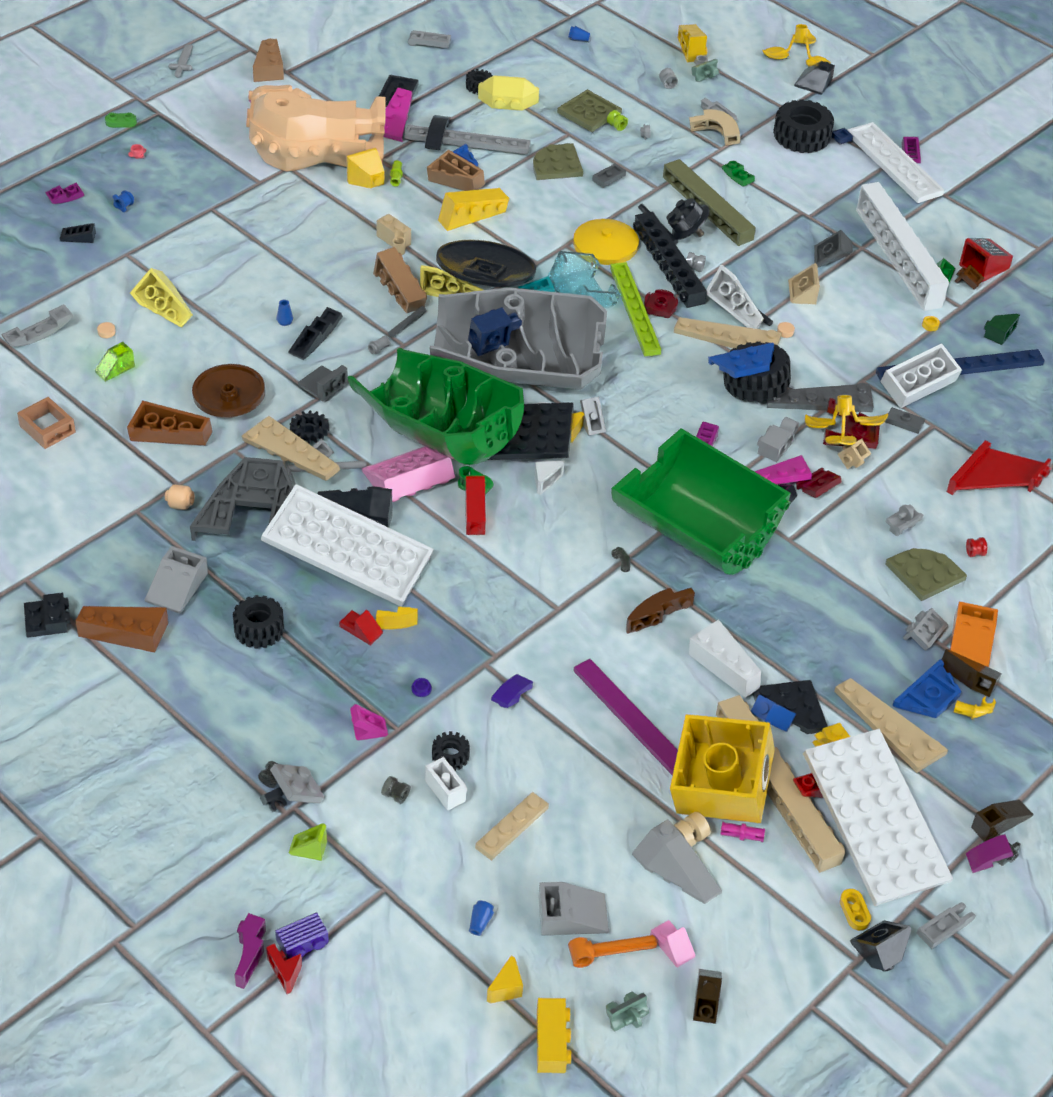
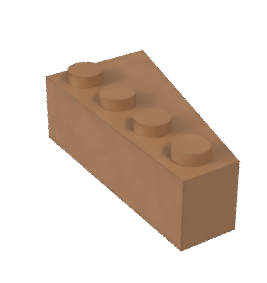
M395 247L378 252L373 274L375 277L379 276L381 278L380 283L383 286H388V292L391 296L395 295L396 302L406 313L416 311L421 306L425 307L427 294L419 286L417 278H414L410 267L405 264L402 254L398 253Z

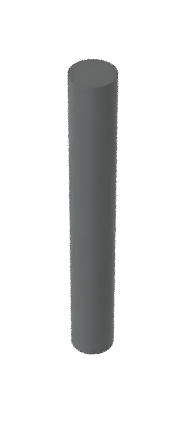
M424 306L418 308L391 329L388 335L391 338L425 313L426 308Z

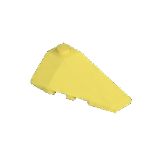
M424 265L420 267V287L427 295L438 297L439 294L447 295L483 290L438 268Z

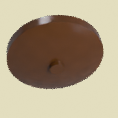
M222 364L214 366L202 372L194 381L192 386L193 400L201 411L216 417L241 416L254 410L263 401L265 396L264 380L256 370L245 365Z

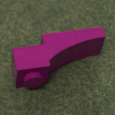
M248 913L245 920L240 921L237 928L239 942L243 944V951L234 975L236 986L242 989L246 987L264 954L262 938L266 932L265 919Z

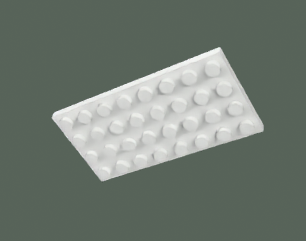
M297 484L261 536V541L401 607L434 550Z
M880 729L804 751L803 755L874 906L947 884L953 880Z

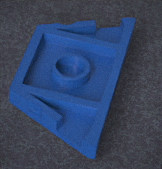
M774 343L755 347L751 346L746 349L708 357V363L710 365H718L719 370L728 373L733 378L769 371Z
M940 659L893 701L892 706L937 718L960 697L962 691L953 681L952 675L946 672L943 667L944 662Z

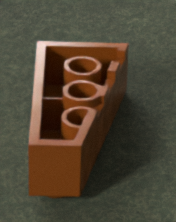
M83 606L76 619L78 637L154 653L169 623L167 607Z

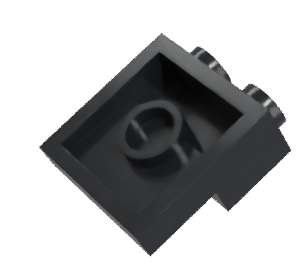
M63 592L43 595V600L24 603L27 638L68 633L67 624H71L70 613L66 612V609H69L68 597L64 598Z

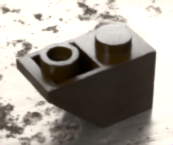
M699 969L693 1021L716 1024L722 972Z

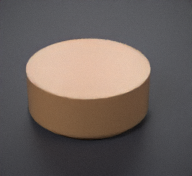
M110 322L101 323L97 327L98 335L102 338H111L116 333L114 324Z
M788 322L780 323L777 328V332L782 333L781 337L783 338L792 337L795 330L794 325Z

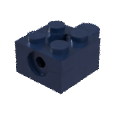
M503 307L471 318L468 341L471 343L472 349L477 356L497 350L500 345L505 347L509 345L511 331L519 329L522 325V320L516 312L508 315Z

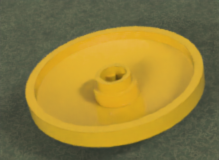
M594 219L581 224L576 229L573 245L576 252L584 259L596 264L611 265L623 263L633 258L638 251L639 238L635 230L623 222L613 219Z

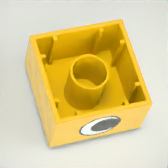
M686 714L670 785L676 813L690 815L693 812H699L704 817L761 823L775 750L770 723Z

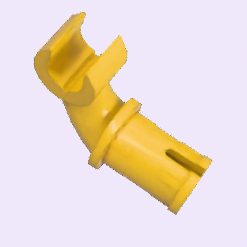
M985 696L982 699L981 705L977 706V704L972 705L957 700L953 713L971 717V720H973V718L992 713L996 701L993 699L992 703H987Z

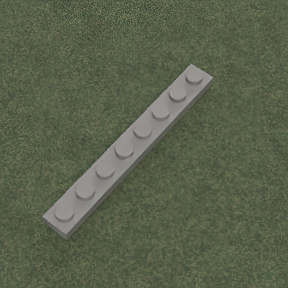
M407 125L405 139L426 142L429 127ZM445 130L443 136L444 145L463 146L467 144L468 147L518 154H528L530 148V140L454 130Z

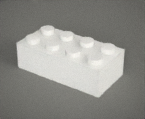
M940 344L886 370L880 382L901 409L955 382L962 369L943 344Z

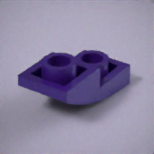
M516 674L497 689L492 695L491 701L499 704L501 707L509 708L519 702L521 694L532 689L533 681Z

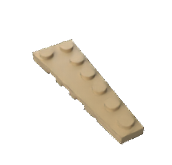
M679 317L674 327V333L729 348H737L740 344L745 345L747 342L756 343V341H761V343L773 342L778 345L782 333L775 330L767 331Z
M270 416L242 435L244 442L258 449L263 448L269 454H275L281 457L283 461H290L296 467L306 470L308 473L325 481L340 471L338 464Z
M850 678L835 687L834 692L873 730L880 729L886 743L916 773L947 755L948 749L941 745L940 742L926 734Z

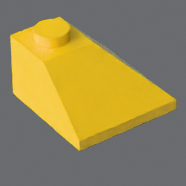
M376 148L347 156L348 184L366 188H373L384 184V168Z

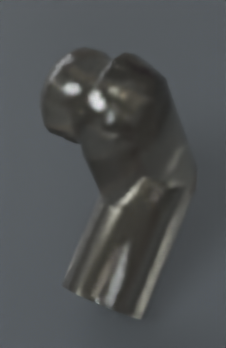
M622 547L613 549L611 555L614 559L620 558L621 571L629 572L631 557Z

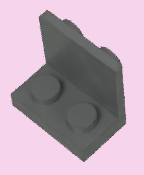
M341 365L331 371L324 366H320L298 382V386L321 401H325L348 384L347 367Z

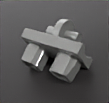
M911 504L902 505L898 512L886 519V523L890 525V531L895 536H899L905 529L915 526L918 521L923 519L924 515L918 513Z

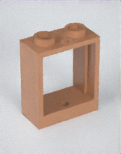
M49 397L17 413L20 427L44 449L76 433L74 419ZM49 412L59 420L43 430L33 422Z

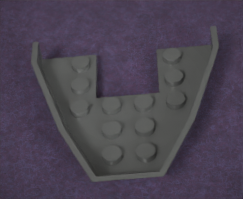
M244 457L218 485L190 525L192 541H196L198 532L229 535L235 505L272 508L269 519L270 524L296 485L287 461Z

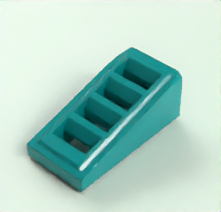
M549 276L517 287L518 289L555 292Z

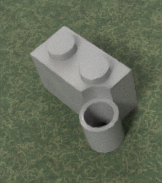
M785 417L780 427L774 424L770 425L766 434L761 436L757 442V446H759L757 454L777 463L793 443L799 422Z

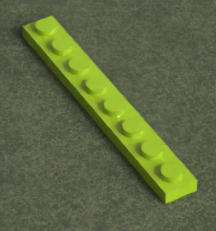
M627 262L611 264V273L644 357L661 355V347Z

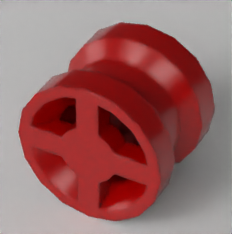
M979 537L977 540L973 538L967 539L966 551L969 557H975L976 555L985 556L987 554V542L984 537Z

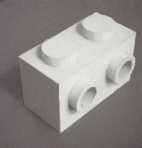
M444 757L425 766V782L447 811L466 802L467 787Z

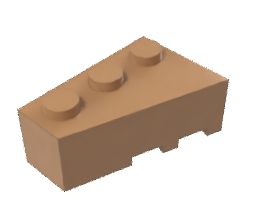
M269 38L261 41L253 64L254 82L284 80L283 62L277 39Z
M447 150L427 166L428 181L464 191L479 190L485 185L484 171L450 150Z

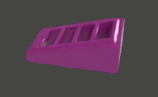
M903 137L902 150L910 158H916L912 159L914 162L921 163L919 137Z
M703 421L696 437L713 447L718 437L719 426Z

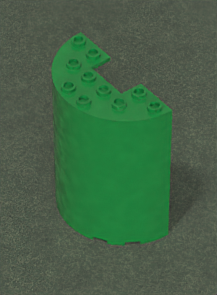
M682 428L658 447L657 461L641 474L640 470L634 468L611 488L612 500L618 507L728 575L736 574L744 568H749L752 561L762 555L763 548L777 529L784 512L790 506L789 498L791 494Z

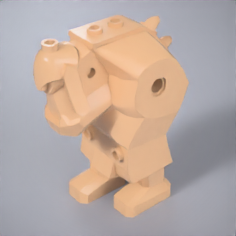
M264 85L255 88L253 91L249 90L251 106L250 109L247 108L246 127H249V140L265 163L286 172L304 169L323 162L347 167L348 155L372 148L378 150L381 162H383L385 97H375L370 109L356 107V100L324 101L312 99L311 95L299 88L292 89L291 85ZM372 134L368 142L366 140H359L360 135Z

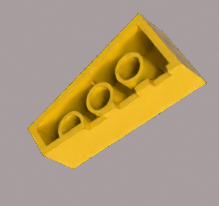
M500 188L447 192L443 199L438 221L449 231L504 213L507 209L509 197Z

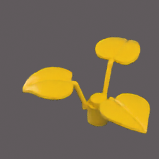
M804 24L796 25L795 34H793L787 49L782 47L762 49L763 53L770 58L784 59L789 56L787 52L790 51L793 42L806 44L809 58L806 60V64L808 66H812L820 61L831 64L824 57H812L810 55L809 44L815 43L816 38L810 33L808 26Z
M839 395L837 396V405H835L832 419L811 417L806 414L805 424L811 428H826L829 425L836 424L835 419L839 412V415H842L841 436H828L825 442L835 445H853L856 443V438L854 436H845V416L850 415L852 411L855 422H860L861 425H881L887 419L888 413L879 416L857 417L855 405H852V396Z

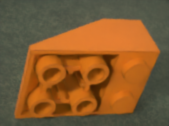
M959 601L954 616L950 650L989 667L998 609Z

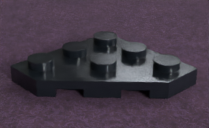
M811 680L762 685L752 693L755 701L759 695H762L796 713L792 724L800 727V731L805 734L822 732L823 728L828 727Z

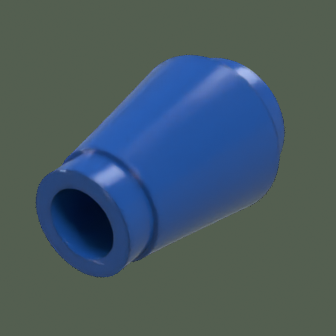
M571 26L568 38L578 41L589 40V32L577 26Z
M288 300L279 301L276 320L282 326H288L293 321V314Z
M479 900L473 905L469 928L471 934L476 936L482 935V932L494 915L492 904Z

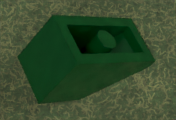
M1020 314L995 315L990 321L986 322L984 337L1003 345L1017 328Z

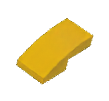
M398 606L397 612L377 610L376 622L381 629L391 630L411 627L418 623V609Z

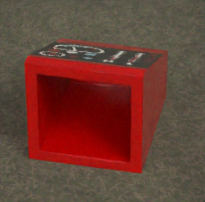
M967 238L965 239L959 265L965 269L969 265L973 266L984 277L982 280L984 282L1010 269L1013 255L991 239Z

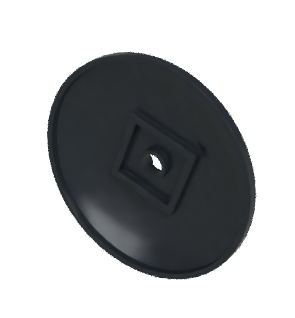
M453 241L442 245L436 254V262L445 272L463 281L482 286H517L532 280L536 273V265L528 255L513 247L491 241Z

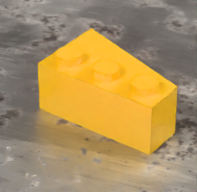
M696 24L679 25L677 38L686 61L694 62L697 56L707 55V35Z

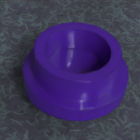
M418 678L413 682L411 691L417 697H426L431 693L432 686L427 679Z

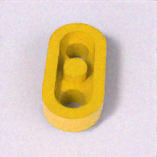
M855 889L844 890L840 897V905L849 926L858 931L867 929L871 921V915L862 894Z

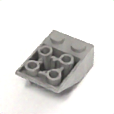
M171 546L160 562L146 595L145 602L159 607H167L168 610L180 614L208 574L207 558Z
M540 882L538 900L541 935L609 933L605 893L565 882Z

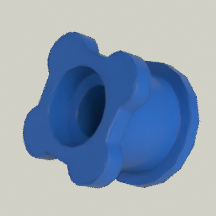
M124 190L119 196L117 194L113 195L114 207L122 212L127 211L126 207L128 205L134 204V196L131 192Z

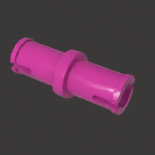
M722 822L720 835L737 837L742 841L749 839L763 842L765 828L746 826L745 823L738 825Z

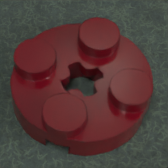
M658 289L655 290V293L650 294L649 292L646 294L644 307L649 315L670 318L678 308V299L673 297L674 294L672 292Z

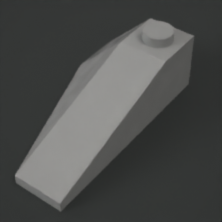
M668 819L651 829L632 852V855L647 871L664 877V881L678 885L682 888L683 892L704 904L722 893V890L682 833Z

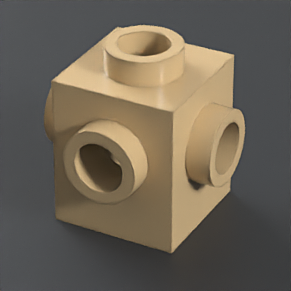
M862 439L853 445L842 446L843 450L838 453L847 469L852 466L855 468L865 463L864 459L871 455Z

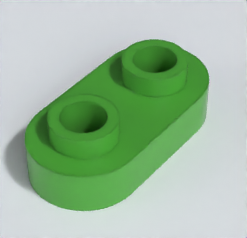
M129 112L109 113L105 116V124L110 128H130L136 126L137 117Z

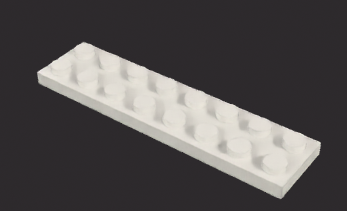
M873 122L848 129L853 135L852 140L917 203L944 194V189Z

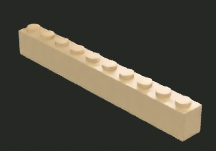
M740 695L718 702L716 716L719 718L759 721L757 717L753 716L749 705L743 701ZM775 747L767 794L819 873L841 865L845 854L844 846L835 838L832 828L827 826L821 812L813 805L811 797L802 796L793 782L795 777L791 772L789 764L784 762L778 748Z

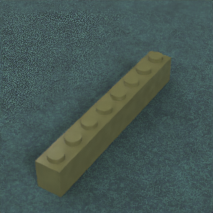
M677 159L664 164L663 178L686 199L693 198L699 205H707L710 210L708 219L737 246L754 240L756 227L683 161Z

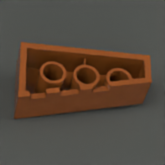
M143 400L127 426L130 441L205 446L213 432L211 421L208 417Z

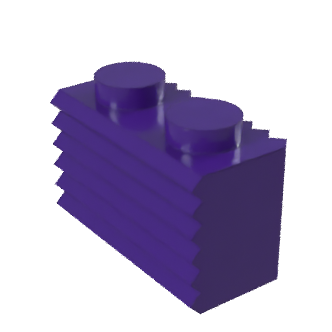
M317 912L275 930L276 941L284 952L286 959H290L298 954H301L303 957L307 952L320 950L329 943L328 930Z

